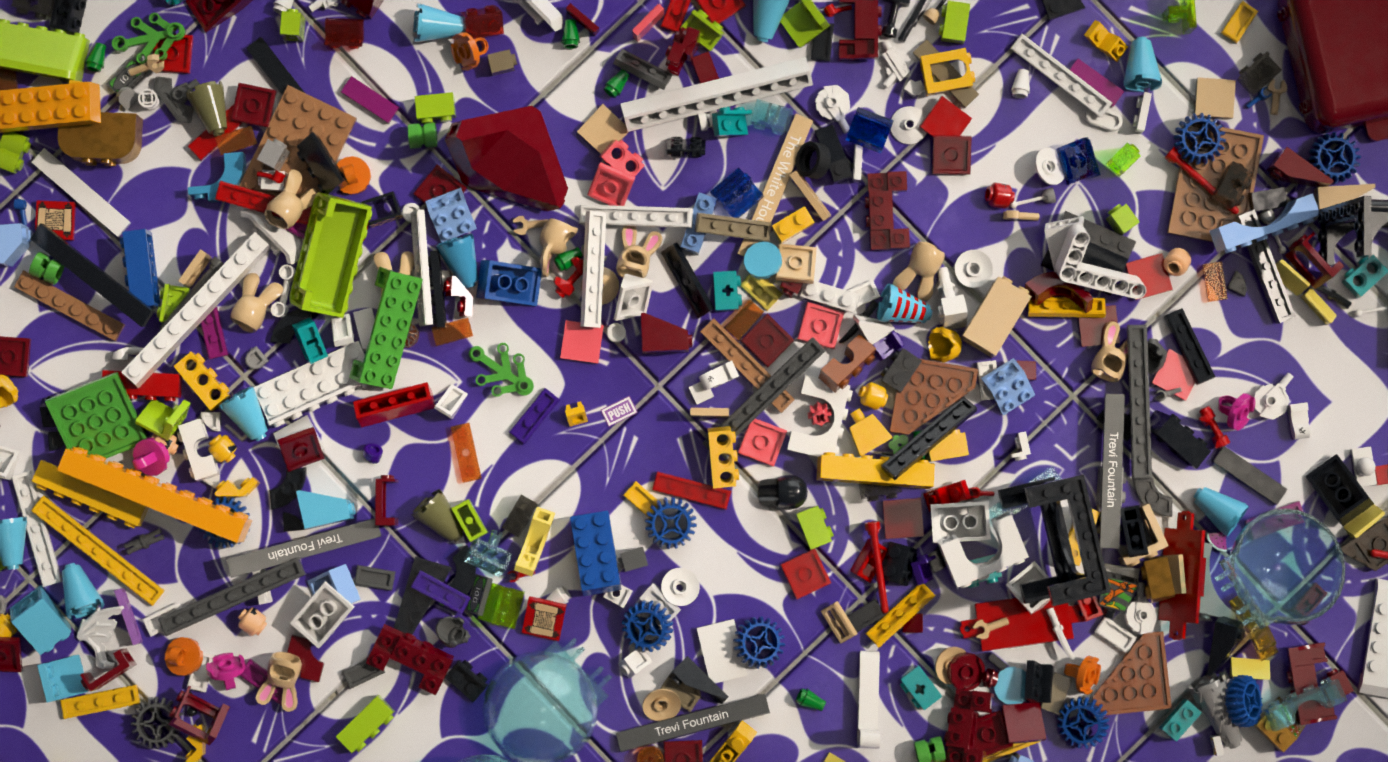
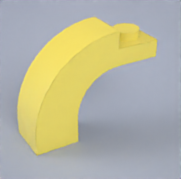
M540 507L536 508L523 548L516 562L515 571L533 576L555 516L554 512Z

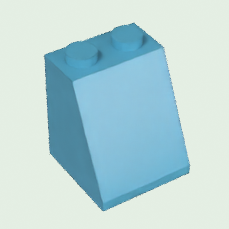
M302 490L296 491L304 529H313L354 519L356 508L350 500Z
M41 585L9 608L12 624L40 655L51 651L60 640L64 641L70 636L71 626Z

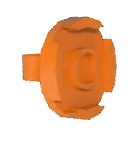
M466 32L458 33L452 37L454 43L451 44V52L457 64L461 63L463 66L461 69L466 71L476 68L480 62V55L488 51L487 40L482 37L473 39ZM477 41H479L482 45V50L480 52L476 44Z
M354 156L345 157L340 160L337 166L349 183L340 191L349 195H356L365 191L371 181V171L367 163Z
M180 637L174 639L165 651L166 666L172 673L182 676H188L197 671L203 662V651L200 650L199 643L192 638Z
M1087 656L1080 666L1069 663L1065 664L1064 674L1076 678L1078 692L1087 695L1093 692L1091 687L1093 684L1097 685L1101 672V665L1097 664L1099 658Z

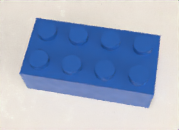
M147 229L122 232L123 237H120L121 248H124L125 256H122L123 266L127 268L125 284L129 286V291L151 309H158V307H161L152 232Z
M608 510L570 517L583 596L622 590Z

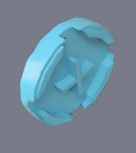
M758 242L747 249L744 255V265L752 277L768 279L779 272L782 266V256L774 244Z
M1014 666L999 671L998 682L994 687L997 698L1009 705L1021 704L1026 701V672Z

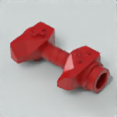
M577 256L571 259L576 268L574 273L567 280L555 276L553 280L554 284L557 285L555 292L562 298L567 295L570 296L574 292L573 284L583 275L584 260L579 259Z
M1209 406L1200 410L1199 420H1201L1204 426L1209 425L1215 435L1212 438L1215 448H1221L1229 444L1228 436L1223 435L1214 419L1216 415Z

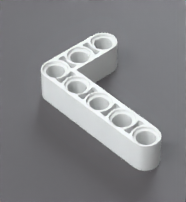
M1072 225L1067 232L1055 263V271L1062 281L1134 299H1140L1146 294V287L1138 276L1082 263L1090 236L1082 225Z
M860 651L857 724V746L859 748H880V731L878 730L879 651Z

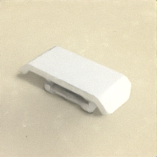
M514 0L535 20L537 25L545 20L555 32L563 28L562 14L548 0Z
M248 208L240 211L241 217L249 218L255 224L251 231L253 233L256 232L265 240L276 256L283 252L288 264H294L299 260L303 239L286 229L269 224L262 212ZM274 216L278 220L284 221L282 218Z

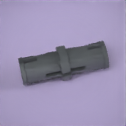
M158 528L146 535H139V538L124 543L125 549L133 546V548L126 550L128 555L142 548L147 549L149 545L164 540L163 534L155 537L162 533L161 529Z

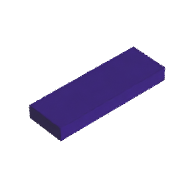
M544 388L509 433L525 444L560 399Z
M421 570L411 585L413 589L460 614L464 612L471 599L470 596Z

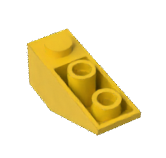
M742 720L709 762H735L751 743L757 731Z

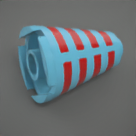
M887 284L881 294L883 300L878 303L879 306L877 308V319L879 321L926 323L927 320L931 319L933 310L930 309L929 304L893 284Z

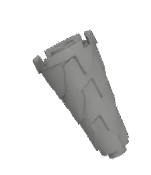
M1219 672L1220 677H1217L1216 673L1211 676H1203L1193 682L1194 688L1191 684L1188 686L1190 694L1193 695L1204 715L1209 719L1216 734L1221 737L1225 747L1234 749L1241 745L1242 737L1239 727L1232 724L1231 719L1228 717L1229 713L1226 712L1225 689H1227V678L1224 672Z

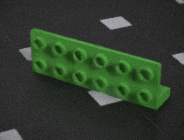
M379 267L375 286L383 289L364 361L354 359L349 378L363 384L388 389L393 388L423 281L422 278Z

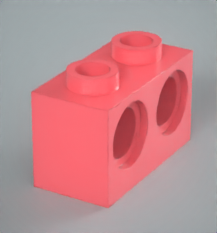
M621 139L619 141L613 140L599 156L608 166L633 177L645 166L642 163L643 159L634 152L632 154L628 151L629 146ZM614 148L620 150V156L617 159H614L611 154ZM631 160L634 163V169L627 171L626 163Z

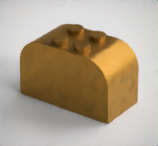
M101 112V123L58 127V144L65 154L76 161L85 163L87 166H97V163H101L104 166L116 167V164L130 163L138 157L142 148L143 119L134 113Z

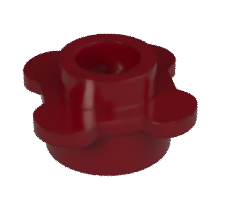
M988 668L982 676L983 686L988 688L995 687L998 682V672Z

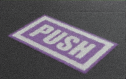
M630 396L601 409L609 427L638 413Z

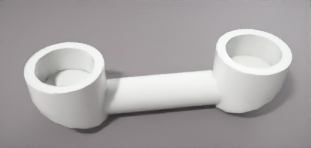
M288 264L283 265L279 270L280 277L284 279L283 293L280 296L279 302H275L271 306L272 315L278 318L287 315L289 310L286 304L291 281L294 279L296 270Z
M121 348L113 353L112 360L128 361V355H138L144 348Z

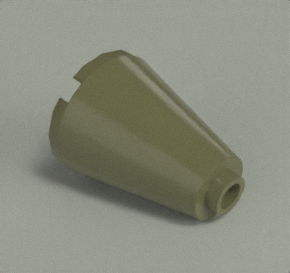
M210 81L195 86V91L190 92V89L187 90V99L208 133L214 136L224 134V130L227 129L222 82L219 81V84H216L215 81Z
M437 489L431 493L433 497H426L413 510L411 515L449 542L453 540L456 542L463 536V528L445 495L440 489Z

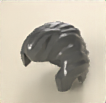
M1149 338L1147 341L1149 374H1154L1164 366L1167 351L1157 339Z
M444 617L438 621L435 628L439 640L449 648L467 643L471 635L463 628L464 620L460 617Z

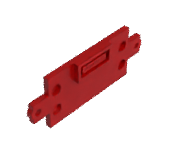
M1190 511L1178 512L1177 529L1165 528L1164 537L1169 546L1163 548V556L1183 554L1186 593L1175 594V597L1159 601L1158 620L1170 621L1169 638L1173 640L1185 639L1186 623L1199 624L1200 597H1204L1206 558H1203L1205 530H1193L1194 513Z
M1017 598L974 604L977 619L961 621L960 632L963 635V639L973 638L984 633L982 627L972 629L977 621L983 620L989 624L1007 617L1008 625L990 631L988 639H980L981 649L984 652L1059 641L1052 629L1054 627L1046 611L1050 608H1054L1060 625H1063L1064 629L1062 631L1066 640L1074 639L1072 624L1085 622L1083 616L1079 615V611H1081L1079 605L1069 606L1068 603L1052 606L1050 600L1043 608L1030 614ZM969 627L970 631L966 632L964 628Z

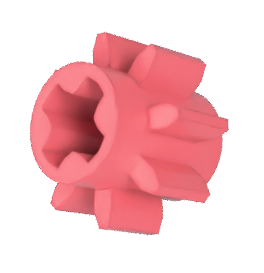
M817 401L815 405L809 406L811 412H808V419H812L813 425L823 426L826 422H830L829 416L832 415L831 409H827V403L822 404Z

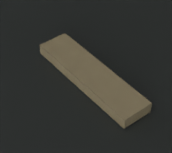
M928 40L924 41L913 52L918 60L920 56L939 53ZM948 61L930 64L931 72L939 82L962 77ZM966 87L949 90L964 108L979 96V93L973 87L970 89Z
M697 213L694 232L769 242L772 223Z

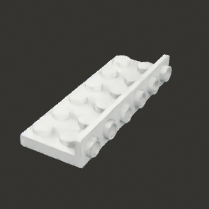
M356 341L328 354L326 358L312 364L307 363L253 387L268 420V425H274L275 428L285 424L284 420L292 418V420L303 416L302 412L309 410L313 412L321 408L320 404L327 402V404H331L337 401V397L344 394L346 397L355 393V389L362 386L364 389L371 386L349 378L354 359L364 361L365 353L360 342Z

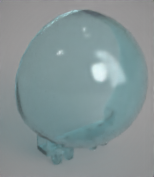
M1285 508L1263 513L1244 526L1233 543L1230 555L1219 561L1224 572L1215 577L1216 581H1220L1225 576H1228L1231 583L1225 584L1221 588L1224 592L1233 587L1237 597L1245 605L1235 611L1236 614L1241 615L1246 610H1249L1252 616L1244 619L1243 625L1245 626L1255 620L1261 630L1271 623L1296 625L1321 617L1333 607L1341 595L1345 583L1346 566L1343 551L1336 537L1325 524L1303 511Z
M575 638L564 648L555 640L545 651L526 652L516 656L502 665L491 678L484 695V724L491 740L510 759L517 762H564L581 751L591 738L597 722L598 707L609 697L602 687L612 677L610 674L605 676L598 685L593 679L604 668L600 666L590 676L575 661L585 649L583 647L579 648L572 657L566 652L576 644L577 640Z

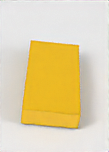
M1242 1L1221 34L1237 44L1258 11Z
M637 481L623 495L649 519L651 517L646 514L647 511L654 512L650 506L659 507L656 502L657 499Z

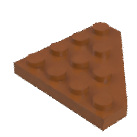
M920 359L922 362L900 393L896 390L889 432L909 435L975 388L978 369Z
M1163 631L1142 634L1092 696V701L1094 699L1097 700L1095 704L1097 707L1099 704L1103 705L1100 709L1101 711L1107 710L1106 715L1172 709Z

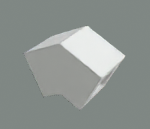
M910 79L903 91L914 97L923 94L925 89L921 80L915 82Z

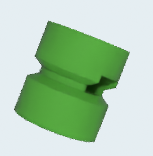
M435 122L425 123L423 127L419 123L408 124L410 149L421 148L423 144L428 148L437 147Z
M38 252L30 265L29 274L39 279L43 277L45 282L56 285L65 266L55 258L50 260V256Z
M941 736L930 738L929 742L925 740L914 742L918 762L946 761Z

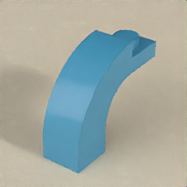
M244 152L224 153L225 168L222 177L211 185L188 187V195L194 197L195 200L206 199L205 196H208V201L211 203L220 201L215 199L220 180L239 186L246 172V154Z

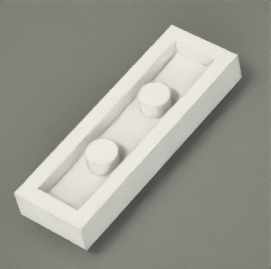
M814 281L813 284L804 283L800 297L855 314L861 295Z

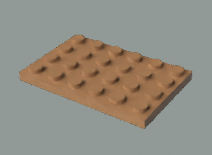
M288 85L269 123V128L266 129L239 186L274 196L281 193L263 191L261 186H258V171H275V169L257 160L267 139L273 141L275 138L287 145L286 149L290 151L280 171L289 173L295 169L302 175V182L296 192V196L300 198L309 189H316L317 192L322 193L317 186L319 184L316 177L312 178L307 170L309 165L306 161L302 162L299 158L297 145L314 132L320 137L334 161L337 162L357 118Z
M1191 125L1187 131L1198 132L1202 125ZM1222 127L1219 129V132L1225 131V135L1220 136V138L1226 139V142L1220 143L1224 146V150H1218L1221 154L1219 157L1214 156L1215 160L1212 162L1208 159V163L1205 165L1202 160L1199 165H1196L1195 159L1192 163H1188L1190 158L1188 156L1183 159L1239 209V213L1236 215L1232 214L1179 167L1167 230L1168 234L1213 242L1210 230L1237 222L1236 216L1250 211L1248 193L1254 192L1264 135ZM1208 128L1207 135L1214 141L1213 133ZM1201 134L1196 137L1198 144L1204 141ZM1185 136V142L1191 150L1192 142ZM1201 146L1197 153H1208L1212 147Z

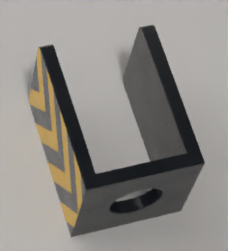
M394 191L362 201L363 204L371 206L392 198L394 200L398 213L369 222L371 228L403 218Z

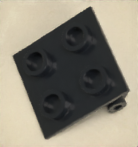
M671 137V139H667V155L680 157V151H682V157H684V152H688V157H690V152H692V157H701V155H705V140H702L700 137H691L690 139Z

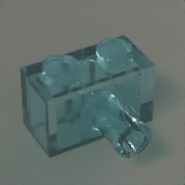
M757 99L750 124H753V127L759 130L771 129L772 133L777 135L787 134L794 109Z
M491 530L488 542L477 538L470 544L465 562L499 577L507 570L512 553L498 547L503 534L499 532L497 535V530Z

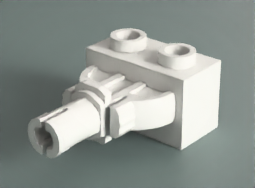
M942 267L937 271L939 279L937 292L942 293L941 305L938 306L937 313L939 325L942 324L946 329L966 327L968 311L964 294L954 295L955 284L950 280L948 268Z

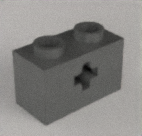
M643 547L620 553L621 557L618 558L620 568H625V572L648 566Z

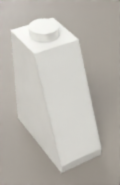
M1084 216L1045 224L1044 231L1054 272H1056L1055 263L1069 228L1074 224L1083 226Z

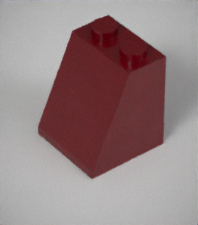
M641 313L643 354L689 352V348H693L692 335H688V330L649 314Z

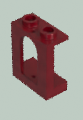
M1312 232L1310 235L1304 234L1288 247L1290 251L1285 254V257L1312 287L1317 289L1333 278L1344 265L1338 261L1331 267L1308 242L1315 235ZM1295 251H1300L1306 255L1321 272L1317 278L1298 260Z
M381 475V479H376L375 525L398 526L399 518H386V483H399V480L394 479L392 475Z
M120 649L113 653L120 665L95 680L91 672L81 674L83 687L86 690L89 689L90 692L99 690L136 666L137 664L128 649Z
M188 686L184 691L181 690L176 698L178 704L170 711L169 717L171 719L168 725L210 746L217 738L230 706L223 703L218 708L189 693L191 686ZM184 705L190 706L213 718L207 733L179 717V713Z

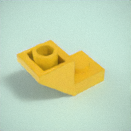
M1094 20L1084 34L1094 47L1118 62L1128 48L1119 36L1109 33L1096 20Z
M254 477L251 479L247 478L241 483L240 486L242 488L239 489L231 480L226 482L223 480L216 487L217 491L214 494L218 497H247L260 482Z
M204 724L194 725V727L205 732ZM189 735L186 739L197 750L192 749L185 756L187 759L185 762H198L206 754V743Z

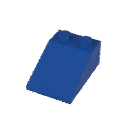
M481 260L476 298L537 306L542 275L541 268Z

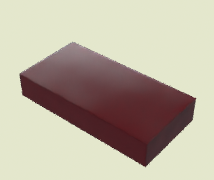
M571 3L566 7V12L591 34L597 35L600 29L595 23Z

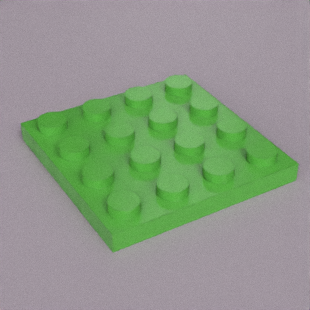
M118 372L45 400L67 449H72L73 446L81 447L88 450L87 454L89 455L98 454L109 458L134 448L138 442L148 438L144 428L135 424L138 415Z

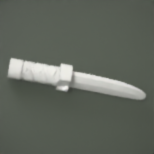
M1054 608L1046 610L1054 627L1052 629L1056 633L1062 648L1071 659H1075L1062 631L1064 629L1063 625H1060Z

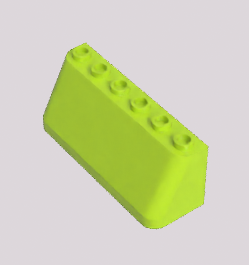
M0 19V68L56 78L65 83H69V80L82 82L90 40L85 38V34L74 32L73 35L66 34L67 31L55 29V32L48 31V28L44 26L31 28L26 23L18 22L15 25L10 24L9 20Z
M320 192L315 195L290 291L289 300L291 304L301 310L344 318V314L348 310V298L353 290V279L358 271V259L363 251V240L367 236L368 221L372 217L371 206Z

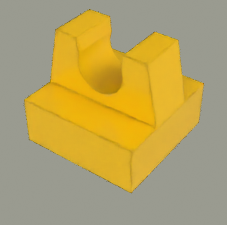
M581 401L577 402L578 407L572 409L570 404L566 405L565 413L570 427L588 422L584 405H582Z

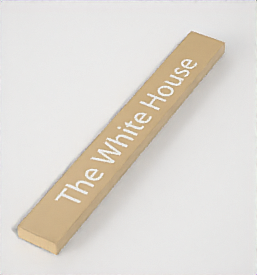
M795 114L752 220L772 222L789 181L790 174L796 164L797 152L804 144L813 120ZM744 238L737 254L744 257L748 248L755 243L763 241Z

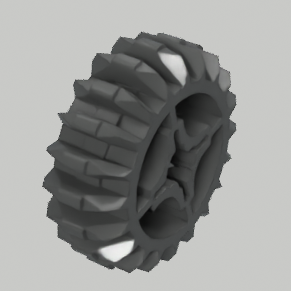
M154 697V703L151 698H148L147 704L145 702L140 703L143 709L135 708L139 715H132L133 719H137L136 722H131V726H137V729L132 730V733L139 732L136 740L143 738L141 744L145 745L149 742L148 748H152L154 743L156 749H160L161 743L166 748L168 747L167 741L170 744L175 743L172 736L177 739L180 737L176 733V731L180 730L172 727L169 734L161 739L164 726H168L170 719H165L162 716L160 708L165 709L170 714L171 706L173 705L172 700L166 704L167 699L165 697L161 699V702L159 697ZM154 707L152 718L150 720H143L145 713ZM157 718H159L161 722H166L159 725L158 728L156 727V725L154 726V724H149L150 722L157 720ZM143 726L150 727L155 738L149 736Z

